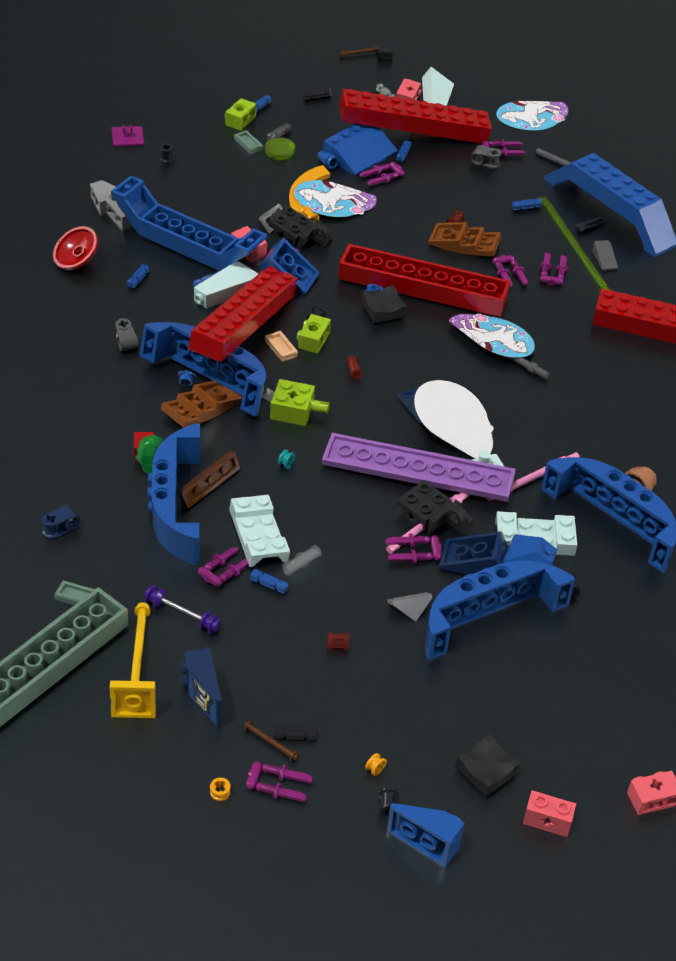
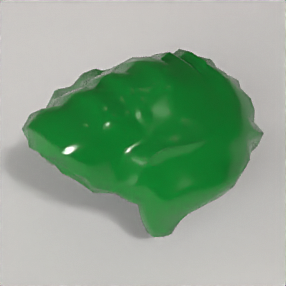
M160 436L143 437L137 448L138 453L135 458L147 474L152 473L153 458L156 450L164 441Z

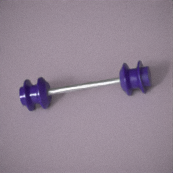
M157 585L148 587L145 591L144 598L147 604L153 602V607L157 608L164 602L200 620V630L208 628V634L216 632L221 625L220 616L215 615L212 617L211 611H207L200 616L165 599V589L162 588L158 591Z

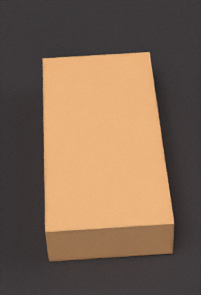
M281 331L265 336V342L282 362L297 357L298 351Z

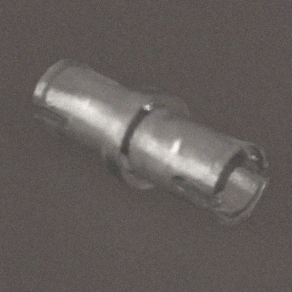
M313 545L303 553H297L295 558L282 565L284 572L290 576L301 567H307L309 562L322 555L321 550L318 546Z

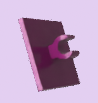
M130 124V127H124V125L122 127H111L113 147L144 145L142 126L132 127Z

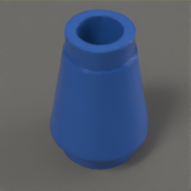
M320 151L317 155L318 159L328 169L336 168L339 163V159L335 154Z

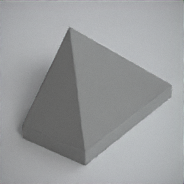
M277 204L259 217L260 222L268 233L274 230L268 226L269 221L283 209L280 204Z
M425 592L387 599L389 605L417 621L432 599V594Z

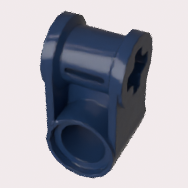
M63 505L43 515V536L46 539H56L76 529L81 522L80 516L68 505Z

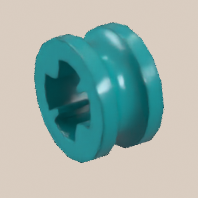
M285 449L279 456L278 464L284 465L286 469L290 468L295 460V454L289 453Z

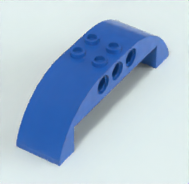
M154 322L144 325L140 350L141 357L152 363L169 357L242 395L240 409L253 416L258 415L266 372L262 363L254 355L238 346L220 362L188 349L191 330L195 326L173 322Z
M193 424L168 436L156 450L153 458L152 473H148V484L152 485L148 487V499H152V501L148 502V511L152 512L153 528L160 544L175 557L194 565H200L199 523H176L177 464H200V424Z
M581 457L559 458L547 462L541 487L542 491L556 500L567 490H573L653 544L648 563L663 574L667 571L676 542V521L666 503L652 491L606 463Z
M511 561L490 568H484L482 571L468 574L454 581L438 594L432 604L425 642L427 659L431 660L447 653L452 628L539 595L551 612L569 606L575 578L562 569L542 562Z

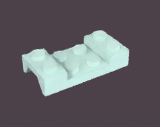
M269 495L232 498L229 510L249 567L254 566L262 558L278 556L284 563L288 562L290 550L285 537H281L273 516L274 508Z
M497 512L495 519L497 532L502 531L508 547L515 534L543 537L558 549L556 555L575 556L577 537L574 516L555 515L554 520L517 518L514 512Z

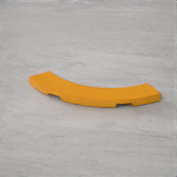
M323 165L305 172L293 183L289 193L290 207L297 212H300L304 206L296 199L294 194L295 188L306 181L330 178L329 171Z

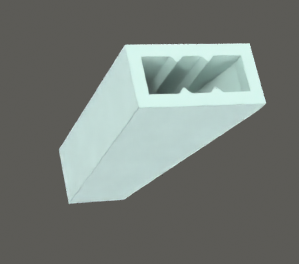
M430 67L422 77L423 101L447 105L454 83Z
M236 261L195 286L194 301L205 308L224 303L256 277L258 273L241 262Z

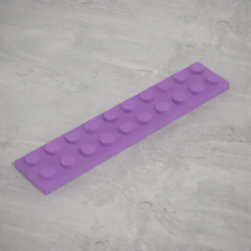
M336 433L331 434L322 458V465L416 484L425 480L436 488L506 502L509 500L516 472L514 468Z

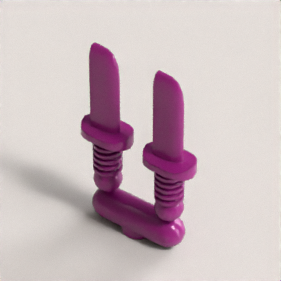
M504 139L490 141L489 143L487 141L482 142V145L486 147H502L499 150L504 157H507V155L526 154L523 150H506V147L523 146L522 142H504Z
M391 162L381 166L374 165L373 169L363 171L359 175L366 177L373 174H381V177L367 182L371 186L382 182L388 183L391 179L398 176L402 177L404 176V171L400 165ZM390 168L394 171V173L389 174L382 173Z
M545 252L544 261L540 263V269H542L540 281L549 285H562L564 283V275L568 272V267H566L567 257L561 255L560 265L556 267L558 277L547 276L548 271L552 269V265L550 264V253Z
M501 255L493 259L499 277L511 281L508 276L509 270L504 269L502 265L511 263L513 274L518 276L523 285L528 284V280L524 275V267L519 266L513 255Z
M409 533V537H389L385 540L387 545H410V547H414V544H428L431 542L432 553H416L415 550H411V553L390 554L388 561H413V564H416L418 560H432L434 558V560L439 561L442 557L439 538L435 535L430 538L428 536H413V533Z
M232 547L221 555H213V560L205 564L204 567H200L198 574L207 583L210 582L214 586H220L222 582L228 580L233 575L235 577L241 574L240 571L249 566L247 558L235 566L230 564L227 566V571L219 577L210 572L218 565H225L226 560L240 551L239 548Z
M255 761L252 764L246 782L247 789L252 790L256 786L258 791L273 794L274 799H277L279 796L306 802L307 796L305 794L281 788V783L277 782L275 786L266 785V783L263 784L262 782L257 783L261 769L265 773L278 775L279 780L288 778L305 783L312 782V777L309 774L289 770L285 764H283L282 768L274 765L270 766L269 764L262 766L259 761Z

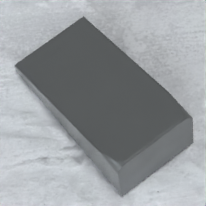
M595 241L592 251L601 270H618L610 241Z

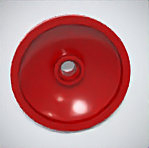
M79 226L66 232L54 247L53 259L56 265L64 270H73L89 262L98 247L97 234L92 228L87 226Z

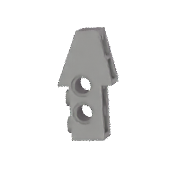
M102 180L91 183V198L99 214H107L122 231L133 227L111 195V190L116 186Z

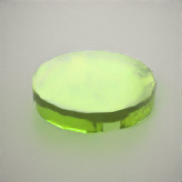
M273 138L266 142L265 153L269 157H275L277 160H285L292 157V154H295V144L286 138Z

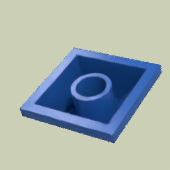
M515 534L502 563L535 561L551 565L558 549L543 537Z

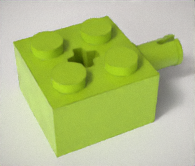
M279 379L270 403V419L306 426L310 412L317 411L328 414L330 402L314 400L315 386Z

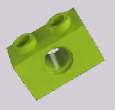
M242 98L225 112V125L241 131L256 117V103Z
M311 314L308 320L304 321L302 330H299L297 333L298 348L318 354L330 333L331 319Z

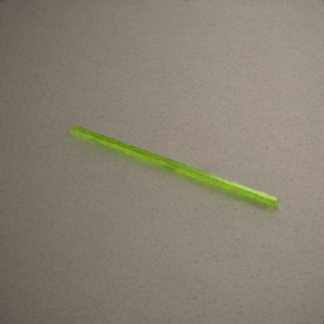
M540 196L542 203L600 288L610 290L547 197L544 196L542 198Z

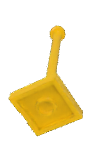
M139 603L135 607V615L138 618L131 681H110L111 717H156L155 681H140L146 617L150 615V608L146 603Z

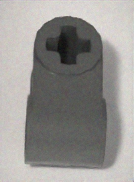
M479 145L470 158L476 165L497 169L500 167L499 157L501 156V151Z
M125 318L117 320L115 323L117 330L116 338L120 351L139 348L138 338L130 320Z

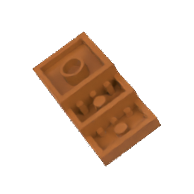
M467 222L436 223L428 243L435 247L461 254L494 256L502 237L501 232L485 233L484 227L468 228Z
M210 381L193 385L192 391L179 393L176 400L163 402L161 410L185 428L193 424L203 423L230 410L242 402V397L217 381Z

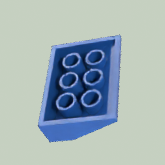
M354 124L323 142V151L335 154L339 159L338 166L354 176L398 153V150L379 127Z

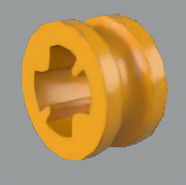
M376 753L368 760L365 769L367 771L371 770V774L377 776L386 766L387 760L385 758L381 759V755Z
M225 778L214 779L210 784L211 797L216 801L228 799L230 796V782ZM219 787L221 789L223 787L224 791L220 790V792H217L216 788Z

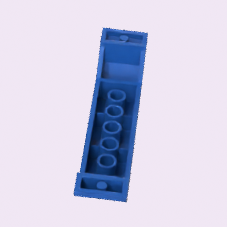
M592 153L544 176V180L553 186L571 180L634 224L643 242L644 250L652 256L657 257L676 247V237L662 199L598 155Z
M129 176L111 190L112 197L140 236L219 271L247 256L267 238L266 233L254 228L245 236L237 238L159 204L144 185V181L134 176Z

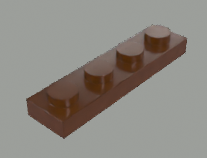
M229 451L177 491L183 508H190L240 469L235 452Z

